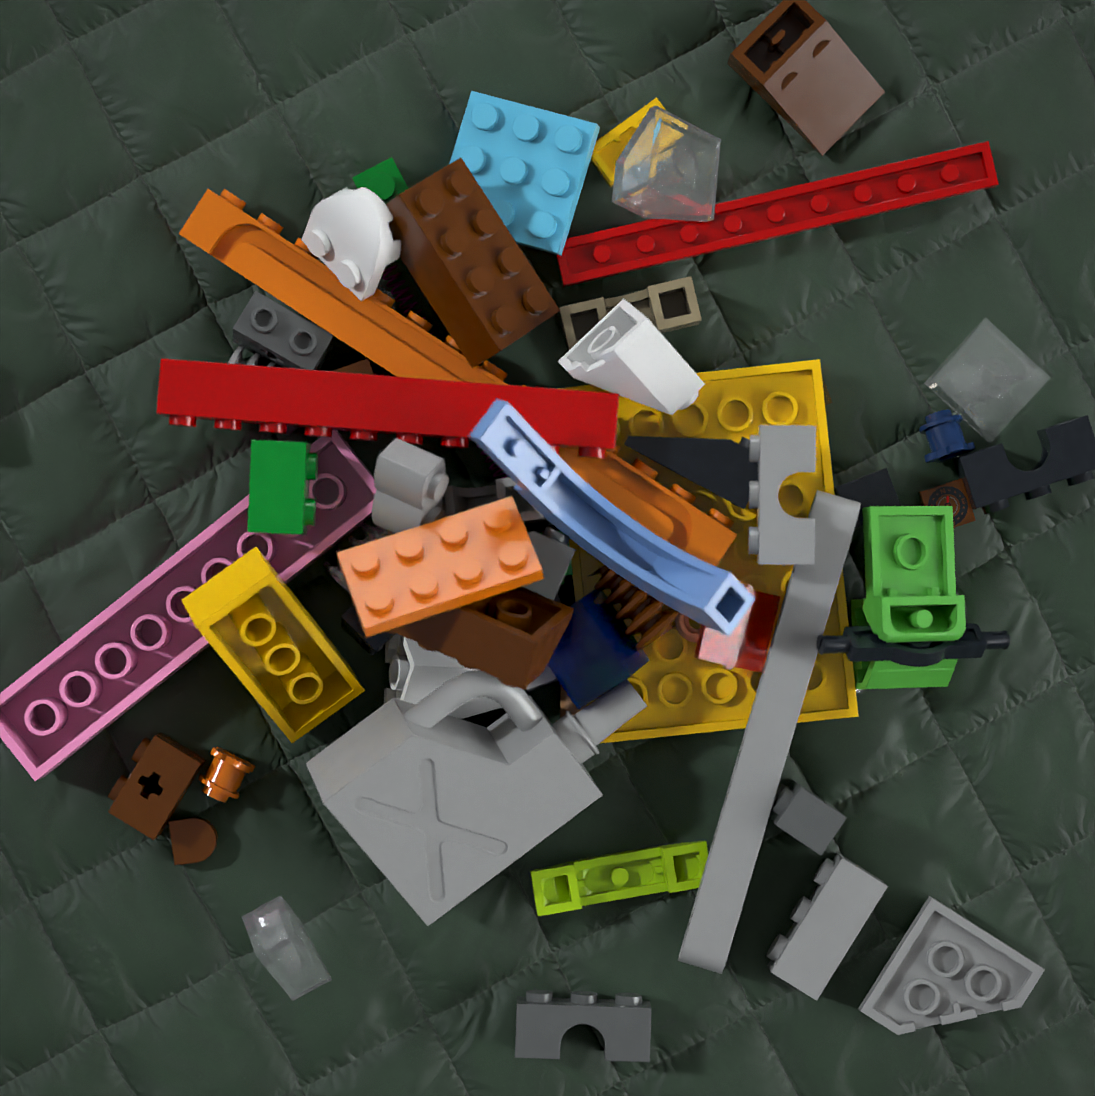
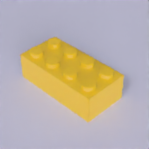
M257 546L182 599L196 628L291 743H294L365 691L348 662Z

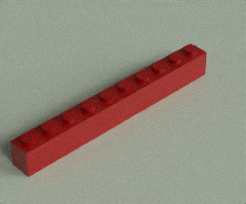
M161 358L156 413L169 417V425L196 427L197 419L213 420L214 428L221 430L241 431L242 423L260 424L259 432L287 434V426L305 428L304 435L311 437L332 438V430L350 431V439L377 441L378 433L396 435L397 439L411 445H423V437L441 438V446L468 448L469 441H474L469 435L496 399L508 402L558 455L560 454V448L578 449V457L605 459L606 451L615 452L620 396L617 393Z

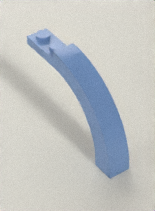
M496 399L469 435L516 483L514 489L547 520L601 563L672 609L713 630L730 636L756 600L731 572L708 564L675 547L609 502L585 482L508 402Z

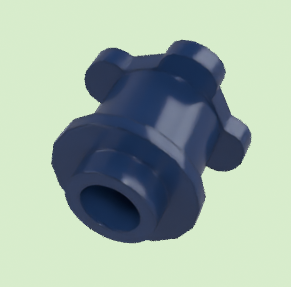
M950 409L941 410L926 416L927 424L919 428L920 433L926 435L931 453L924 456L926 463L945 462L976 450L974 442H965L960 422L963 420L962 415H952Z

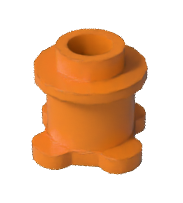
M213 747L210 754L214 756V759L206 774H200L198 780L205 784L202 792L226 803L228 797L238 799L240 794L237 790L245 774L253 772L255 765L221 747Z

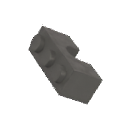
M527 990L526 997L517 996L515 1058L560 1059V1044L565 1032L575 1025L587 1024L599 1030L604 1038L605 1061L650 1062L652 1012L650 1001L642 1000V995L638 993H616L615 999H597V993L574 991L571 992V998L553 997V992L549 990Z

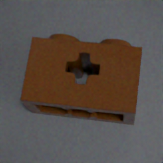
M162 732L156 734L152 740L147 737L142 740L131 759L137 763L129 778L121 775L108 798L114 801L108 813L152 840L161 835L206 759ZM157 773L161 776L158 784L163 790L158 789L151 794L146 791L149 782L144 777L149 778Z

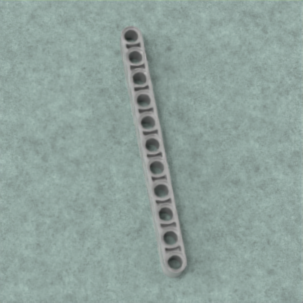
M819 490L815 493L808 518H815V565L793 566L678 958L680 962L720 974L724 970L817 657V637L823 635L858 518L860 502Z

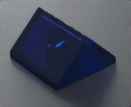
M595 589L569 606L574 608L573 616L548 662V666L577 709L584 707L618 685L650 661L643 649L640 651L635 649L638 643L633 635L626 636L624 633L628 628L624 621L617 622L614 617L617 611L614 606L607 607L604 601L607 599L604 591L597 592Z

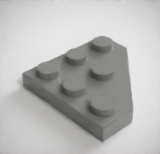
M929 896L858 1009L895 1034L901 1035L916 1031L915 1029L976 1018L977 1015L994 1011L1021 1008L1045 969Z

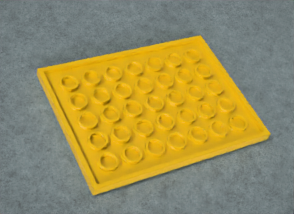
M820 359L696 373L705 385L698 390V397L689 407L684 410H677L673 415L620 396L616 445L621 449L616 456L632 465L636 458L659 472L654 480L668 490L673 483H676L697 497L692 504L697 509L708 514L710 509L714 508L734 521L730 530L736 533L737 536L717 567L731 572L756 600L730 636L717 631L711 639L701 643H694L684 639L675 626L645 648L637 651L635 646L642 637L641 633L626 636L624 632L632 620L626 619L618 622L615 620L614 617L622 607L621 604L607 607L604 601L611 593V590L607 589L597 592L594 586L601 575L589 576L604 564L570 539V547L576 549L571 561L580 649L583 658L582 668L586 705L588 706L625 678L628 679L647 705L645 709L627 721L601 743L746 728L794 566L759 565L757 563V554H749V527H757L758 509L749 508V501L745 509L732 504L625 446L628 436L731 439L739 444L742 436L750 440V435H758V426L760 425L816 426V472L793 473L783 480L778 491L780 506L788 515L797 518H808L817 490L835 495ZM593 385L557 388L612 393ZM843 569L823 635H842L845 627L849 626ZM664 604L661 609L664 611L672 608ZM691 618L688 619L689 624L693 628L699 629L704 626ZM817 653L797 723L859 717L853 662L848 660L845 653L823 655Z

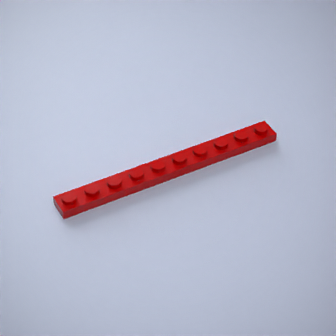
M989 141L567 238L562 256L556 255L563 287L980 191L996 187L999 183Z

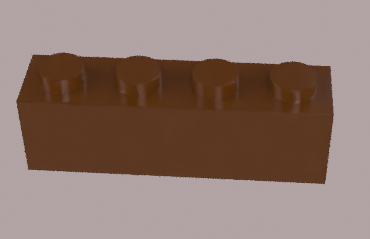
M521 586L385 632L404 636L417 642L425 650L442 653L457 660L463 667L478 669L498 678L506 686L518 687L524 690L544 672L573 616L574 608Z

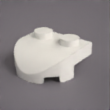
M346 187L320 201L314 207L301 239L310 252L318 257L338 277L341 284L349 288L360 301L375 293L385 267L399 259L401 252V241H393L388 223L393 220L392 213L375 193L364 187L357 190H350Z

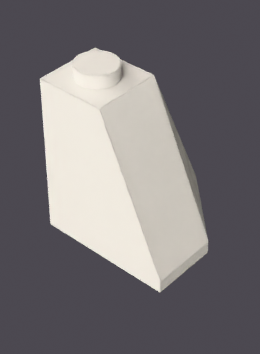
M624 298L558 361L575 379L609 392L617 393L622 397L669 415H673L677 410H684L689 407L698 397V390L705 385L650 320Z
M395 634L385 644V662L390 663L389 683L391 688L384 689V704L392 698H397L416 705L448 680L464 672L476 671L478 669L463 667L457 660L437 651L425 650L417 642ZM486 697L473 698L463 703L451 712L449 716L463 719L499 709L502 706L494 699Z

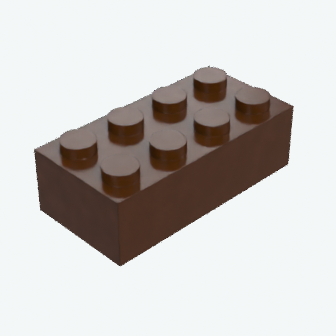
M462 158L457 159L402 192L386 204L393 215V220L388 223L393 241H401V260L472 368L500 352L560 311Z

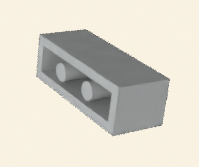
M839 853L835 855L832 861L826 858L820 865L813 881L818 883L809 899L805 896L800 898L790 915V919L794 921L786 936L778 934L766 954V957L771 959L767 965L771 973L816 1001L888 887L882 880Z

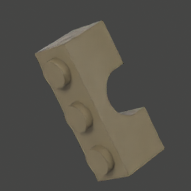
M691 276L647 286L644 290L607 299L601 297L559 307V315L568 351L623 298L646 316L660 333L699 325L702 321Z

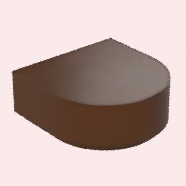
M188 817L168 821L175 866L201 862L214 852L218 842V835L213 824L207 819Z

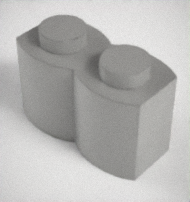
M395 438L379 454L374 473L376 493L372 505L373 523L393 533H399L445 518L446 513L442 509V496L447 489L449 478L445 475L444 459Z

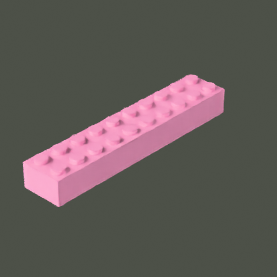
M332 430V438L320 437L311 445L310 453H318L317 480H309L308 498L316 499V519L314 526H307V535L247 532L249 495L246 496L0 693V738L34 781L47 776L210 645L194 625L182 602L183 598L256 546L287 584L372 516V505L376 493L374 476L337 430Z

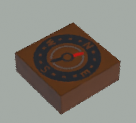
M962 478L918 492L922 506H953V528L976 521Z

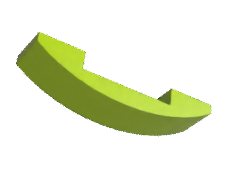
M695 841L630 850L532 870L530 875L537 916L582 909V906L665 891L673 893L699 888L708 857L707 842Z

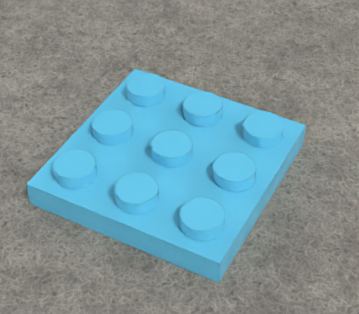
M471 91L450 164L459 158L463 159L517 244L562 256L600 127L593 122Z

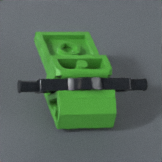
M873 506L863 508L866 598L851 600L852 626L845 627L842 635H819L817 637L816 647L820 655L845 653L848 660L853 662L856 689L948 687L958 659L981 658L985 649H1008L1010 636L1006 630L981 631L978 624L965 622L964 595H956L953 506Z

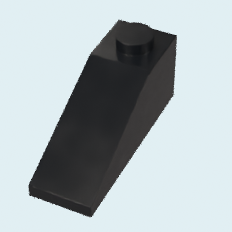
M628 436L624 443L625 446L742 509H745L749 501V481H758V462L749 461L750 440L743 436L739 444L731 439Z

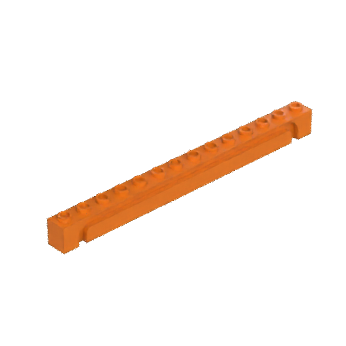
M207 189L179 232V235L397 377L508 385L503 382L508 375L506 372L487 360L483 362L481 367L477 365L472 368L451 336L448 335L444 342L428 333L433 326L431 323L411 310L405 318L391 308L395 300L376 288L372 296L360 301L349 288L341 284L338 277L326 265L317 260L318 257L310 252L301 238L298 237L296 242L292 244L281 237L279 234L284 227L262 213L255 220L242 211L247 203L226 189H223L220 195ZM616 445L615 452L606 451L605 459L578 457V449L560 448L559 456L599 494L633 520L682 551L717 567L736 538L737 534L730 530L734 521L714 508H711L708 514L692 505L697 497L676 483H673L668 490L654 480L659 472L636 458L632 465L616 456L621 449L619 446Z

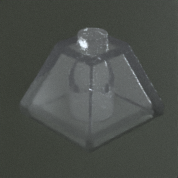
M657 105L651 107L616 161L612 202L643 218L703 222L713 220L721 139Z
M985 317L924 384L958 415H962L963 420L988 443H991L1051 377Z

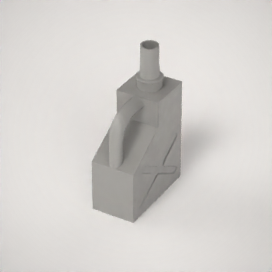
M480 670L467 671L448 680L416 705L397 698L390 699L306 762V765L324 805L425 924L429 926L603 795L582 763L594 754L598 755L600 752L596 746L645 709L647 705L628 679L625 678L575 715H572L570 711H566L563 717L552 724L533 698L528 696L523 689L506 686L498 678ZM480 697L494 699L506 711V714L488 727L449 716L451 712L463 703Z

